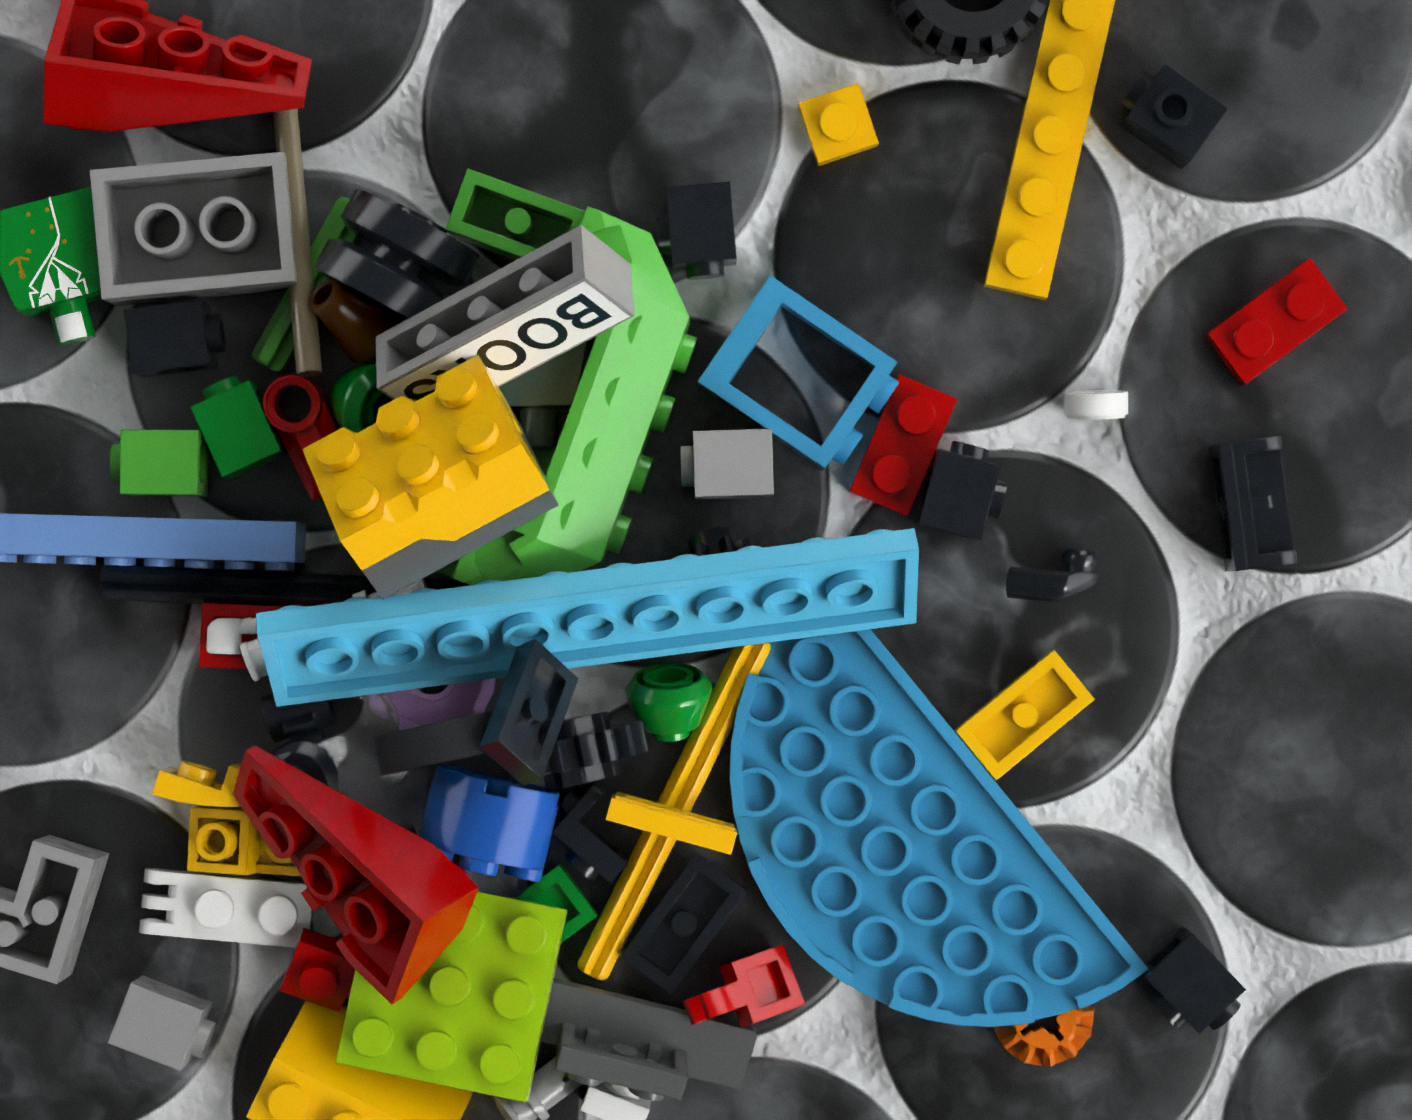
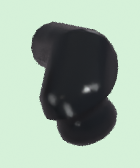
M1068 549L1063 554V571L1011 566L1006 580L1007 597L1057 602L1092 589L1099 577V574L1095 573L1098 557L1094 551Z

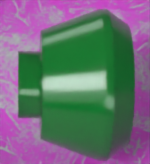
M376 364L351 367L343 372L335 382L330 395V410L341 428L344 427L357 433L376 423L378 408L393 401V399L377 389Z
M665 663L645 667L637 671L625 687V697L636 720L642 721L644 731L652 733L654 739L663 742H675L686 739L690 735V731L699 727L712 693V683L701 670L691 665L679 663Z

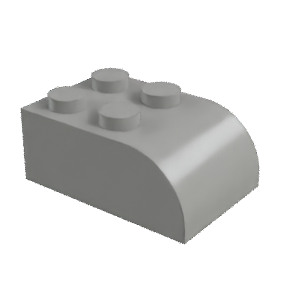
M284 152L90 170L102 300L115 306L266 292L288 288L289 285L298 283L287 162Z

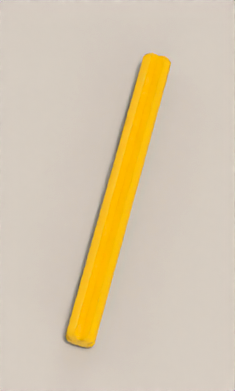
M770 643L733 648L712 690L702 722L699 727L692 730L657 803L691 812L734 725L737 707L749 672L758 676L771 650ZM642 831L629 857L628 864L624 867L577 962V968L580 971L602 981L609 977L676 839Z

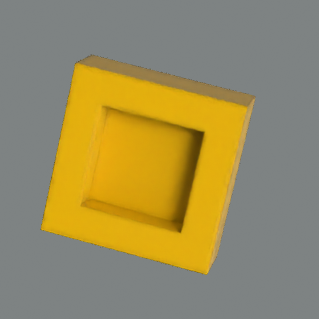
M859 83L798 103V109L817 166L878 147L879 142Z

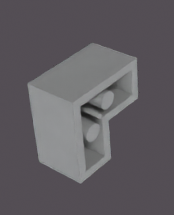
M52 835L32 841L18 890L15 891L0 886V967L54 984H58L73 974L110 853Z

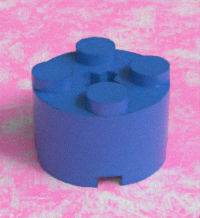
M438 764L435 777L432 778L419 837L434 844L451 861L454 854L460 855L459 867L462 869L497 876L499 864L505 865L504 874L541 882L558 811L559 792L553 789L546 790V787L532 783L523 786L517 780L512 781L511 778L507 780L490 776L487 772Z

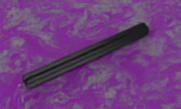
M105 565L102 567L99 578L101 597L107 600L189 604L218 603L284 607L299 605L307 607L344 602L347 599L353 598V594L366 590L368 595L377 592L366 576ZM424 578L427 587L435 590L470 586L458 580Z

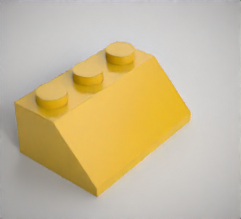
M305 1001L278 1050L246 1116L251 1120H461L474 1092L336 1063L347 1007L342 1005L340 1012Z

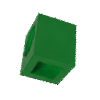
M232 376L216 382L202 390L205 398L204 401L190 407L223 478L234 479L288 454L276 427L272 426L265 416L263 409L264 396L259 385L250 380L240 384L237 376Z

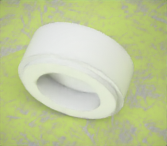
M1084 390L1064 392V415L1069 419L1125 418V415L1128 414V391Z

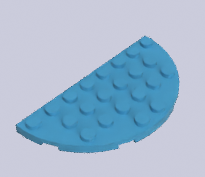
M871 629L769 642L771 650L758 676L749 672L736 711L730 754L732 807L740 843L754 880L768 906L783 927L812 959L841 982L850 985L868 997L888 1005V1007L896 1011L930 1021L960 1026L983 1027L1029 1024L1038 1019L1060 1015L1076 1008L1087 1007L1117 992L1149 970Z

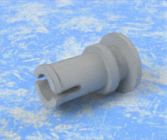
M554 1057L534 1072L529 1100L526 1103L493 1096L505 1120H536L538 1117L541 1120H546L550 1117L547 1111L582 1084L568 1078L565 1072L555 1070L556 1057Z

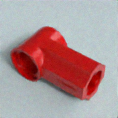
M288 375L278 378L269 385L264 394L263 409L268 421L272 426L276 427L311 501L314 502L322 498L302 449L339 430V427L327 405L328 400L325 390L319 382L311 377ZM293 385L305 389L310 395L312 402L311 411L300 422H294L286 418L280 408L281 395L284 390Z

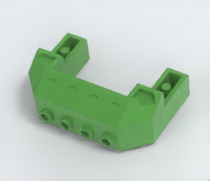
M467 168L446 226V231L451 237L506 258L517 260L582 225L631 264L635 316L596 336L569 413L558 414V443L556 449L546 451L533 450L559 505L437 570V572L453 577L452 579L475 585L485 580L509 581L540 577L553 571L566 573L586 571L604 563L608 551L620 554L632 518L621 515L629 491L641 494L654 460V458L643 454L651 431L664 433L676 399L666 395V389L673 370L685 374L698 338L687 334L690 326V316L651 233L587 206L585 211Z

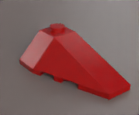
M61 0L44 59L43 123L66 126L74 130L114 132L304 108L312 59L244 35L225 40L203 32V21L183 14L177 22L151 14L149 13V2L144 0Z
M257 746L245 750L232 793L275 857L281 859L290 858L298 869L307 886L301 894L310 908L314 911L323 906L344 936L335 944L346 960L393 1005L404 997L463 930L479 887L461 867L454 864L434 844Z

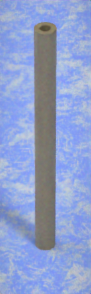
M298 109L275 111L272 112L276 152H284L286 154L298 283L289 285L288 288L296 374L302 377H313L322 374L317 314L308 306L309 298L315 289Z

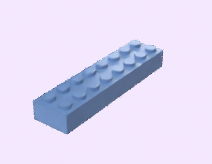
M0 513V562L17 563V555H24L23 563L56 564L57 556H64V564L96 565V557H104V565L136 566V558H144V566L175 567L176 559L185 560L184 567L215 568V561H225V569L255 570V562H265V570L288 571L295 570V563H305L306 524L299 522Z

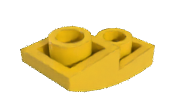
M181 760L178 769L168 767L159 770L151 795L194 805L238 807L240 804L232 793L242 763L238 762L228 767L222 784L215 782L218 773L216 770L197 763Z
M190 807L187 871L235 875L258 873L302 877L290 858L281 859L275 857L242 808Z

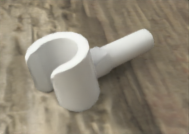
M218 618L212 621L207 627V652L212 654H241L240 643L242 641V634H257L256 618Z

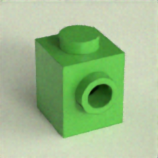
M121 429L120 444H112L110 451L112 482H120V494L208 497V445L202 432L199 430Z

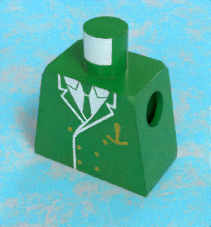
M91 187L0 210L1 278L18 313L28 317L50 313L58 346L75 344L96 337L87 304L101 300Z

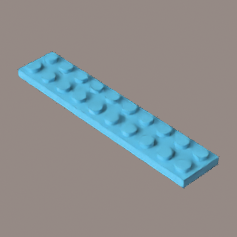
M915 528L896 531L879 529L865 535L834 539L811 538L801 543L764 548L760 546H747L733 552L702 556L685 554L674 557L671 560L640 564L616 563L602 569L571 573L553 571L540 577L517 580H485L475 585L439 590L422 588L408 594L393 595L385 599L381 597H353L344 602L307 607L290 605L276 611L256 613L257 636L276 707L506 677L517 646L534 639L540 642L563 665L570 669L915 624L917 616L919 547Z

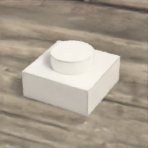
M602 1082V1084L597 1086H588L580 1111L603 1120H646L650 1111L651 1100H646L632 1094L627 1087Z

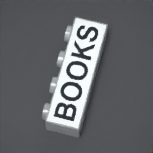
M580 225L376 336L377 389L393 400L404 396L417 401L435 391L437 376L476 355L480 356L497 386L500 387L634 317L631 264Z

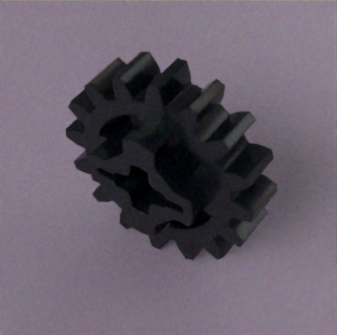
M607 711L565 719L543 776L546 790L581 785L620 775L618 759L648 751L642 721L611 726ZM510 774L511 780H512V781L516 780V779Z

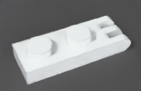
M145 868L143 882L152 885L164 884L169 885L168 895L142 894L141 907L166 910V919H140L139 933L295 948L303 927L313 931L314 911L301 894L307 888L304 882L158 868Z

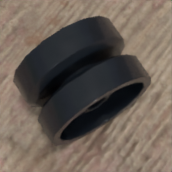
M356 188L341 218L350 231L372 244L369 251L340 238L328 239L313 268L329 279H335L343 287L391 311L394 315L407 320L448 298L445 294L423 282L426 274L452 286H464L471 277L481 256L448 235L445 228L399 203L393 205L371 193Z

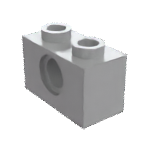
M772 429L693 431V446H681L682 487H695L696 500L772 498L774 495Z

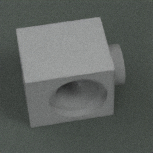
M142 975L131 982L108 1044L181 1071L191 1061L193 1056L202 1059L207 1051L216 1027V1022L207 1019L213 1002Z

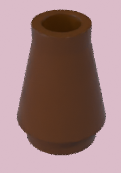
M327 279L320 283L309 298V308L319 316L352 362H363L365 365L376 364V336L396 326V317L391 311L343 287L335 279Z

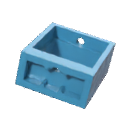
M771 275L697 381L699 387L759 428L772 429V437L822 471L825 470L831 460L843 466L863 437L862 433L853 428L867 407L879 413L899 384V381L889 375L898 363L896 360ZM782 307L873 368V371L821 446L730 384Z

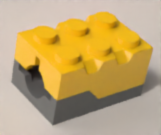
M479 355L437 376L435 391L423 398L414 401L400 396L378 408L376 423L357 433L342 427L302 449L340 542L382 599L395 594L559 505L515 413Z

